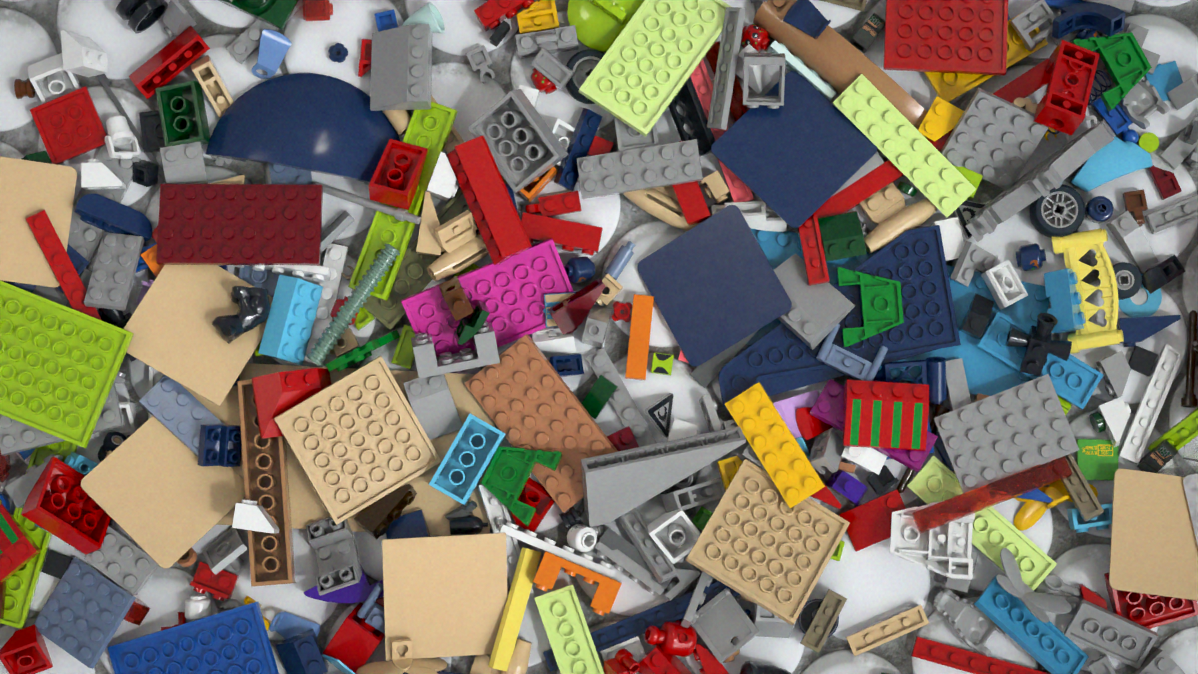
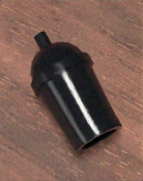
M474 515L450 519L451 535L479 534L483 527H488V522L483 523L481 518Z

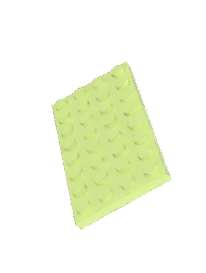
M645 0L579 88V93L646 137L722 33L726 7L731 6L722 0Z

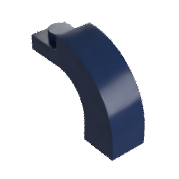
M1094 2L1065 6L1061 8V15L1053 19L1052 37L1060 39L1079 29H1093L1111 37L1124 29L1125 12L1111 5Z

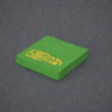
M1076 439L1079 448L1076 451V463L1085 479L1114 480V473L1118 470V446L1113 447L1111 440Z

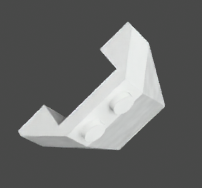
M954 497L937 503L933 502L920 507L916 506L892 512L890 554L952 579L972 580V529L975 519L976 499Z

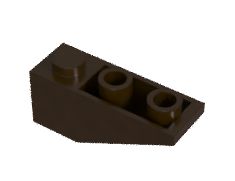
M408 484L362 509L354 519L362 529L375 539H378L387 532L389 525L400 517L402 510L414 501L417 493L413 486Z

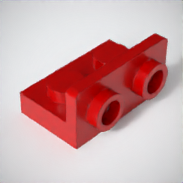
M200 561L190 585L194 586L193 590L205 594L207 591L213 594V598L224 601V599H231L239 575L223 569L215 575L207 563Z

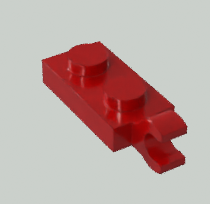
M578 191L538 198L539 204L526 205V213H541V216L546 217L582 211Z

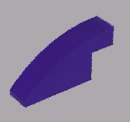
M360 564L362 576L359 583L321 596L318 593V587L315 586L305 591L304 594L307 597L325 602H364L377 583L383 584V579L371 585ZM384 591L381 592L378 598L384 596Z

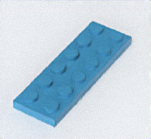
M997 311L977 347L1020 372V365L1026 347L1006 346V339L1010 327L1029 334L1030 330ZM1050 353L1047 355L1040 376L1020 372L1031 380L1049 374L1056 394L1081 410L1084 409L1104 375L1071 354L1068 360L1065 361Z
M996 576L992 578L974 603L975 606L1051 674H1078L1089 658L1085 652L1068 637L1064 636L1050 621L1044 623L1037 619L1018 597L1008 593L1000 586Z

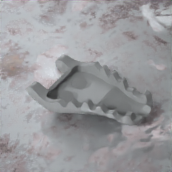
M1104 67L1103 72H1105L1109 76L1112 86L1116 87V84L1114 83L1107 68ZM1143 79L1120 101L1129 119L1142 129L1150 126L1146 118L1156 110L1161 114H1165L1170 110L1168 105L1159 96L1156 88L1150 85L1148 80Z
M942 590L936 596L934 607L946 617L960 638L969 647L988 657L991 651L984 646L995 630L1003 635L1005 632L975 606L973 602L958 597L951 590Z

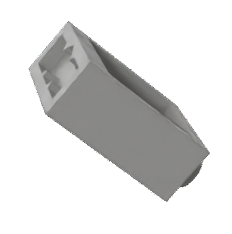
M744 53L743 105H747L748 108H758L759 105H767V108L772 109L784 106L785 53ZM749 65H779L778 96H748Z

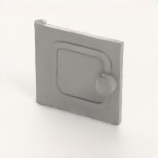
M727 587L698 610L699 615L695 624L691 622L694 629L720 663L724 662L760 633Z

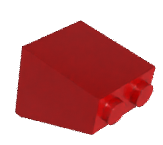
M361 602L346 617L323 651L324 655L340 660L354 673L369 661L385 638L384 633L367 624L364 618L362 619L357 616L358 611L363 605Z

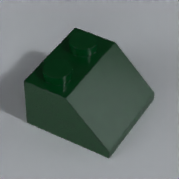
M857 211L818 218L826 262L866 254L864 236Z

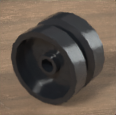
M121 0L116 7V13L123 20H129L128 26L137 34L145 31L158 21L165 13L168 4L165 0Z

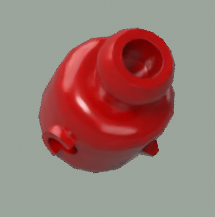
M679 620L676 622L666 621L661 629L657 626H649L645 632V641L649 645L659 644L662 651L666 654L687 657L695 650L697 634L691 625L686 628L681 626Z

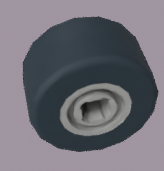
M1126 262L1113 265L1119 300L1130 298L1138 293L1142 285V276L1137 267Z

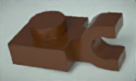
M1144 189L1123 193L1126 211L1128 210L1129 213H1133V218L1139 227L1143 226L1142 224H1145L1142 211L1148 209Z

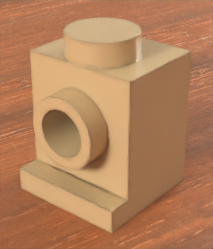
M718 170L699 182L701 186H706L704 191L708 198H713L717 204L728 198L726 195L730 191Z
M609 274L604 277L602 282L609 288L610 292L607 295L600 294L596 300V303L600 306L604 304L607 307L623 289V286Z

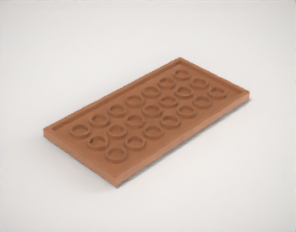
M526 334L499 355L500 363L487 365L464 384L500 431L506 434L505 437L513 448L548 452L559 451L563 454L555 471L536 463L532 472L564 513L584 497L581 459L618 451L530 336Z

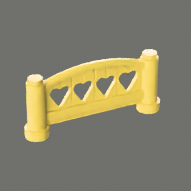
M1106 229L1082 231L1063 237L1052 236L1055 254L1063 253L1066 268L1072 269L1077 275L1078 283L1075 285L1077 292L1081 295L1082 303L1079 305L1086 320V323L1083 324L1084 329L1068 334V341H1072L1071 354L1080 353V350L1124 342L1122 329H1117L1119 308L1117 281L1112 263L1103 245L1105 241H1108ZM1091 249L1096 251L1097 265L1094 267L1078 261ZM1095 269L1099 271L1098 278L1101 281L1097 287L1082 281ZM1098 289L1103 293L1101 298L1104 300V304L1101 307L1085 301ZM1101 309L1106 312L1104 318L1107 320V325L1104 327L1088 321Z

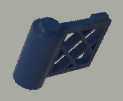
M929 357L925 360L884 363L885 382H890L891 380L894 383H898L907 375L913 380L910 384H921L919 382L921 379L922 384L929 385V401L932 404H941L947 399L945 358ZM913 366H921V373L916 378L908 373ZM889 368H899L903 372L894 380L890 376Z

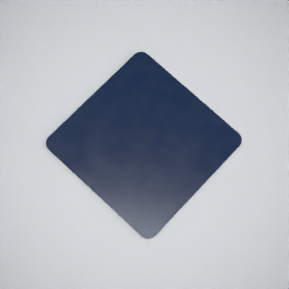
M790 71L785 75L784 106H779L776 109L767 108V105L750 108L712 144L711 151L790 227L798 228L876 154L877 146L803 76L796 71ZM779 82L764 96H778Z
M736 205L725 207L641 260L637 266L638 272L649 292L654 296V301L686 359L692 366H700L784 315L792 307L789 296Z

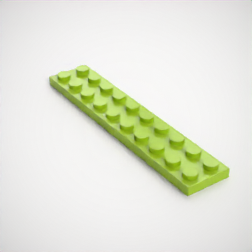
M431 102V109H419L413 112L403 142L427 148L428 153L416 194L409 210H407L408 213L419 216L425 191L431 180L439 154L444 150L458 113L455 109ZM387 205V206H390V207H393V208H396V209L399 208V207ZM376 211L348 287L356 290L355 286L360 284L359 280H363L362 276L367 274L366 270H370L371 267L369 266L374 264L373 260H377V255L381 254L380 250L385 248V243L390 244L399 251L400 255L395 257L396 261H392L393 265L388 267L389 271H385L386 275L381 277L382 281H378V286L373 288L375 291L370 293L371 296L387 301L416 224L406 220L402 222L396 220L394 216Z
M62 441L38 447L31 454L28 468L45 463L44 459L51 454H55V456L62 455V462H64L71 452L76 453L78 445ZM16 507L13 517L35 542L41 552L6 580L4 618L0 619V623L23 629L52 534L35 526L34 522L21 515L23 508Z

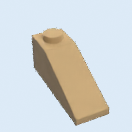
M209 55L190 65L216 113L221 118L234 101Z
M425 191L416 252L417 254L440 257L442 252L445 253L446 251L440 247L434 229L441 225L431 194Z

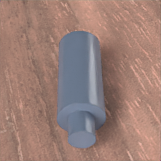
M628 241L626 246L622 245L604 273L617 280L633 256L634 252L632 250L635 244Z

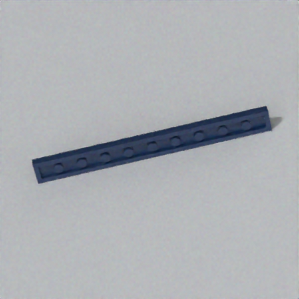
M720 581L714 582L709 587L705 586L703 592L706 594L705 600L702 605L698 604L696 611L726 587L730 589L733 597L740 594ZM694 591L591 632L590 634L597 653L644 634L649 626H657L659 628L666 621L674 622L683 618ZM552 649L544 651L543 654L550 671L558 669Z

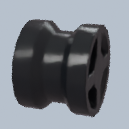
M573 506L568 512L559 514L568 531L576 524H583Z

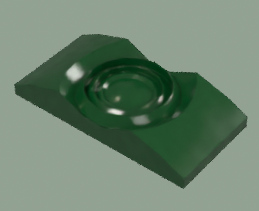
M299 0L218 1L283 30Z

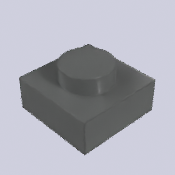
M1195 120L1186 126L1184 136H1186L1185 143L1193 145L1197 142L1198 121Z

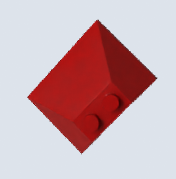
M311 368L284 371L251 378L261 439L283 436L274 418L331 385L328 369Z

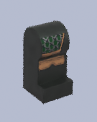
M874 13L854 35L850 43L865 53L884 28L885 21Z
M1165 439L1142 457L1137 467L1141 471L1157 473L1177 454L1178 450Z

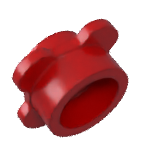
M618 301L614 302L612 319L614 321L624 320L625 322H630L632 304L629 302L626 304L619 303Z

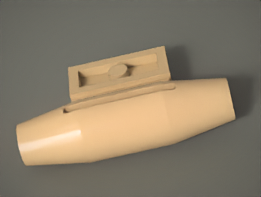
M672 185L623 194L642 210L676 228L689 231L700 224H687Z
M893 182L860 202L859 207L870 222L872 221L878 225L864 237L866 251L871 254L883 249L907 230L919 228L937 211L936 206L926 198L905 207L904 197Z
M468 210L434 229L440 247L446 251L427 267L428 274L434 281L456 274L489 254L481 234H476L477 226L472 213Z
M517 638L507 672L488 667L492 654L475 656L470 674H526L532 643Z

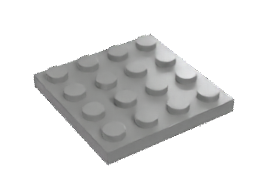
M978 88L940 153L952 165L970 169L983 175L982 179L1009 190L1049 127L1034 122V113Z

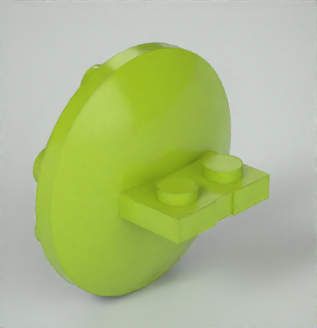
M569 0L568 22L570 26L575 25L577 39L584 46L606 53L645 0Z

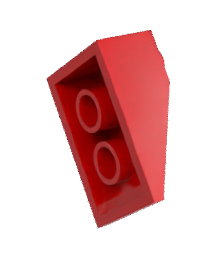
M389 139L369 183L370 200L409 210L416 194L428 149Z
M894 489L839 515L850 522L846 531L855 551H859L890 538L892 512L906 509L898 490Z

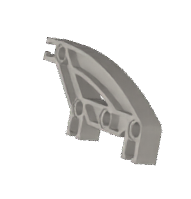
M1104 119L1023 175L1009 190L1005 189L977 212L978 215L968 220L966 228L975 240L979 242L983 239L984 234L994 232L998 224L1006 221L1041 196L1046 197L1050 194L1051 189L1061 187L1063 181L1094 153L1112 142L1116 136Z

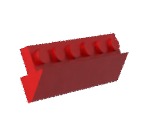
M484 135L454 146L455 149L448 153L447 157L493 264H501L510 257L519 255L532 247Z

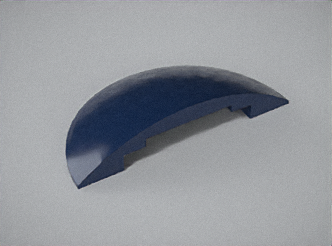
M296 73L272 78L256 85L241 95L218 121L209 140L206 155L246 162V160L259 163L265 162L339 176L345 179L361 181L369 185L389 139L400 141V138L382 110H370V96L361 89L348 82L327 75Z

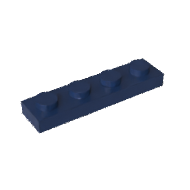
M583 108L566 150L568 155L563 158L554 183L573 191L579 177L577 158L587 157L603 116L590 109Z

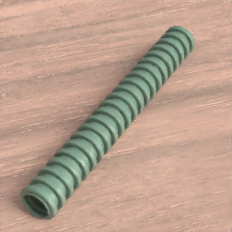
M385 243V248L380 250L381 254L377 255V260H373L374 264L369 266L371 267L370 270H366L367 274L362 276L363 280H359L360 284L355 286L356 290H352V295L347 297L349 300L344 302V307L341 306V311L336 313L337 317H333L334 321L329 323L330 327H326V332L322 333L323 337H319V342L314 344L316 347L311 349V354H307L308 358L317 365H323L322 361L327 359L326 355H330L329 351L334 349L333 345H337V340L342 338L340 335L345 333V328H349L348 324L353 322L352 318H356L355 314L360 312L359 308H363L362 304L367 302L366 298H370V293L375 291L373 288L378 286V281L381 282V277L386 275L385 271H389L388 267L393 265L392 261H396L395 257L400 255L399 251L390 244Z

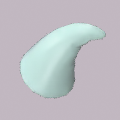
M431 2L414 12L402 25L429 24L432 33H444L445 30L443 18Z

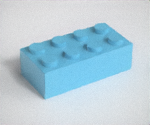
M279 274L259 354L303 365L323 290L322 286L299 278Z
M469 414L429 485L466 505L506 434L476 416Z

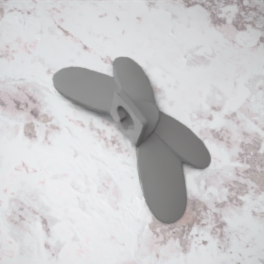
M1007 548L1001 550L1000 559L1006 576L998 574L996 576L998 583L1008 593L1018 597L1037 619L1047 623L1049 618L1045 611L1058 614H1067L1071 611L1072 607L1066 600L1054 595L1034 592L1022 581L1020 569L1012 552Z

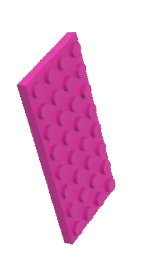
M552 238L533 245L501 264L494 265L492 262L458 276L473 308L475 309L478 301L487 305L490 314L486 321L487 323L491 322L497 348L520 339L526 334L530 335L546 328L545 313L543 312V309H545L544 294L574 292ZM440 284L401 300L415 335L424 332L427 335L431 334L436 357H439L444 352L460 353L459 351L465 348L475 350L473 337L462 345L457 343L454 333L460 320L456 321L442 296L439 288ZM472 313L467 315L466 317L471 318Z

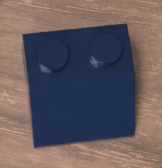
M314 629L275 644L287 674H323L328 672L329 665L322 656L323 651Z

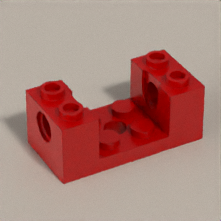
M1061 40L1049 58L1046 72L1051 74L1047 93L1037 105L1034 122L1068 135H1072L1085 117L1099 53ZM1067 79H1070L1076 85L1070 84Z

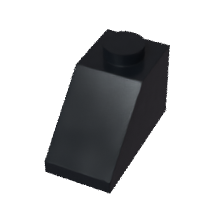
M1173 255L1143 274L1142 284L1151 294L1186 271L1177 257Z
M975 293L959 331L976 339L981 338L990 319L994 301Z

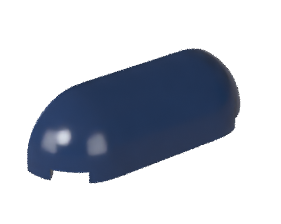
M99 194L84 195L76 204L74 212L78 213L81 216L80 220L109 233L143 236L145 242L149 241L152 237V225L149 219L135 209Z

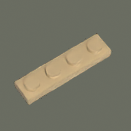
M920 604L849 635L846 639L853 655L857 656L929 624V621Z

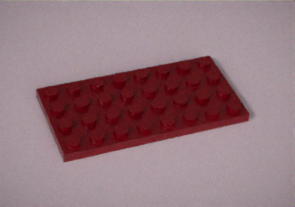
M161 184L156 263L158 265L320 266L323 186Z

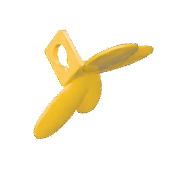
M1058 474L1049 487L1035 486L1051 497L1053 502L1046 503L1014 497L1017 501L1026 502L1014 518V526L1018 530L1023 531L1032 527L1047 509L1066 501L1073 502ZM1089 484L1090 488L1092 489L1094 495L1097 498V489L1093 485Z

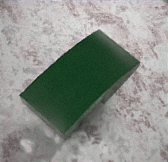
M603 375L599 376L582 402L583 407L594 419H597L618 387Z

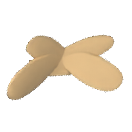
M393 640L392 661L365 664L358 668L356 674H403L404 672L408 674H438L437 671L447 668V662L439 657L412 659V640ZM400 645H406L408 647L407 651L404 652V655L400 656L396 648Z

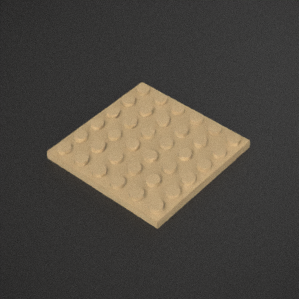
M378 356L274 418L336 525L442 462L382 356Z
M744 459L687 556L686 561L790 625H793L850 522L809 497L794 507L789 508L769 474Z

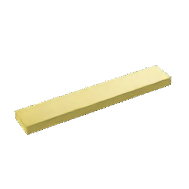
M524 547L521 549L488 667L507 672L541 552Z

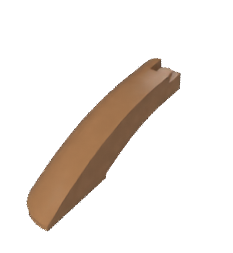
M768 0L763 2L754 17L753 23L766 29L768 36L786 46L791 54L797 56L808 68L814 70L839 95L863 74L918 130L927 111L844 37L828 25L821 35L814 39L789 23L784 22L783 19L786 13L797 0Z

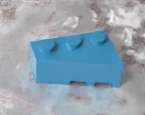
M1069 268L1044 273L1046 297L1049 298L1051 307L1048 309V314L1056 317L1058 321L1051 333H1065L1084 329L1083 324L1086 323L1084 313L1080 310L1079 304L1082 303L1080 293L1076 290L1075 284L1078 283L1076 273Z

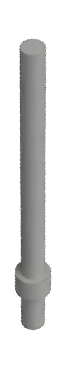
M314 182L313 184L322 185L323 193L394 216L396 220L402 222L406 220L415 224H420L421 217L408 213L405 209H396L319 182Z

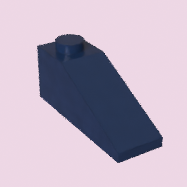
M1181 316L1119 318L1117 320V329H1122L1124 342H1120V344H1123V347H1136V343L1142 342L1181 319Z

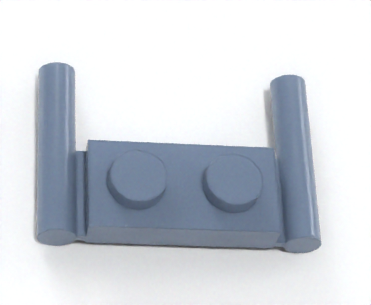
M837 324L826 336L816 359L856 380L873 381L888 348L880 346L873 363L832 344L840 328V324Z
M377 583L358 611L357 616L362 619L364 618L367 624L385 634L384 607L375 603L383 591V584Z

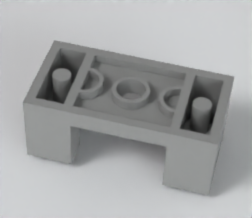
M485 321L473 336L475 350L465 348L461 349L460 353L455 354L444 352L439 357L435 355L431 334L427 335L425 332L416 334L415 337L411 338L419 379L500 363L495 333L491 322L487 323Z

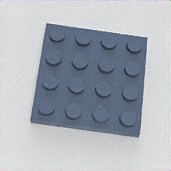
M74 557L33 625H36L38 632L88 668L93 669L136 597L81 559Z

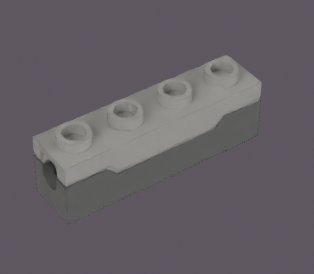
M609 527L594 547L597 549L595 553L604 560L607 557L614 561L612 566L621 572L623 569L628 571L630 579L637 584L640 581L646 584L645 589L654 596L657 593L661 595L673 579L671 578L660 584L637 548Z

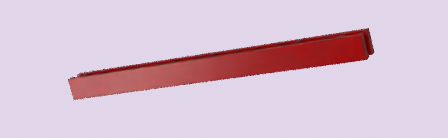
M1047 58L994 92L993 95L1013 103L1016 98H1026L1050 81L1051 74L1046 72L1049 59ZM953 129L935 142L928 138L926 139L940 152ZM888 160L830 197L816 211L817 217L821 218L846 213L859 205L860 202L904 176V174Z

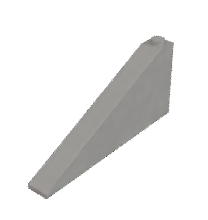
M740 426L581 459L584 509L589 527L614 521L746 443Z

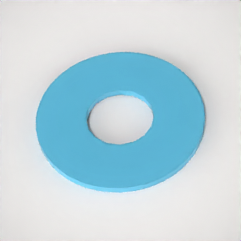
M1159 288L1151 294L1145 289L1148 298L1142 305L1134 304L1131 298L1119 300V308L1123 313L1132 318L1149 317L1158 310L1161 304V289Z

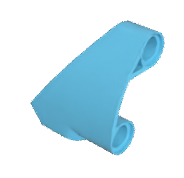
M1115 136L1112 142L1098 150L1085 162L1071 183L1083 191L1089 192L1121 176L1152 167L1151 155L1135 143L1130 141L1124 142Z

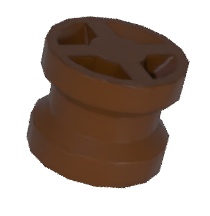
M29 78L27 80L15 79L14 89L17 99H22L26 96L29 98L35 97V89Z

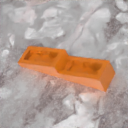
M634 294L626 379L646 380L654 296Z

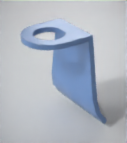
M263 29L259 42L257 63L252 67V74L261 79H270L277 72L292 44L291 41L280 32ZM261 69L266 71L268 74L262 75L259 74L256 70Z
M286 611L279 612L269 627L271 632L276 631L285 639L314 629L318 637L320 631V624Z

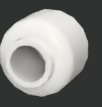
M576 524L568 531L567 542L572 549L580 552H589L596 545L597 534L589 526Z
M191 594L190 598L185 600V618L187 620L195 621L212 615L211 600L206 597V594Z

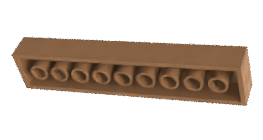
M252 380L237 381L245 500L257 501V505L263 506L280 529L279 533L274 534L248 530L251 587L296 583L286 439L284 436L261 439Z

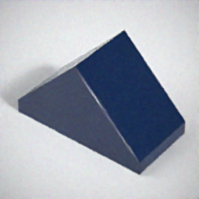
M581 354L550 357V363L560 377L584 374Z

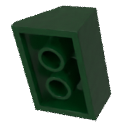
M193 80L155 88L165 147L201 142V145L208 144L210 142V132L200 83Z

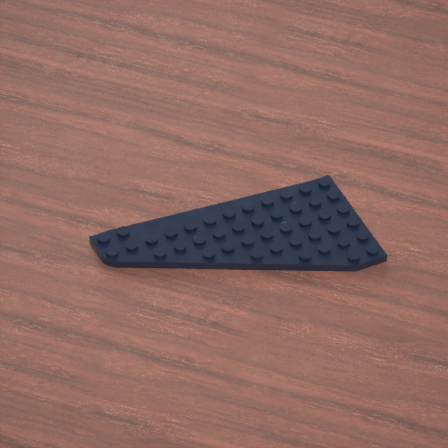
M939 225L907 230L853 270L900 282L904 323L848 347H843L842 329L863 327L860 285L838 286V282L832 285L855 305L838 323L840 328L832 344L873 363L880 346L888 348L881 363L883 365L884 363L898 361L937 349L961 345ZM781 323L724 365L719 373L718 381L723 407H726L725 403L758 382L761 383L768 396H772L846 374L816 359L825 338L812 350Z

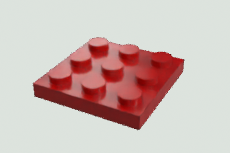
M86 86L30 109L52 164H61L106 144L105 136L108 135Z

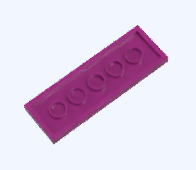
M829 379L811 409L810 415L843 432L845 386ZM927 431L926 451L874 449L919 472L938 436Z

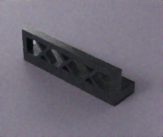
M689 77L668 107L681 141L697 139L699 155L704 156L712 152L711 147L715 142V138L711 128L707 127L708 120L691 77ZM677 105L682 107L683 115L678 113L676 109ZM684 124L690 127V134L685 131Z

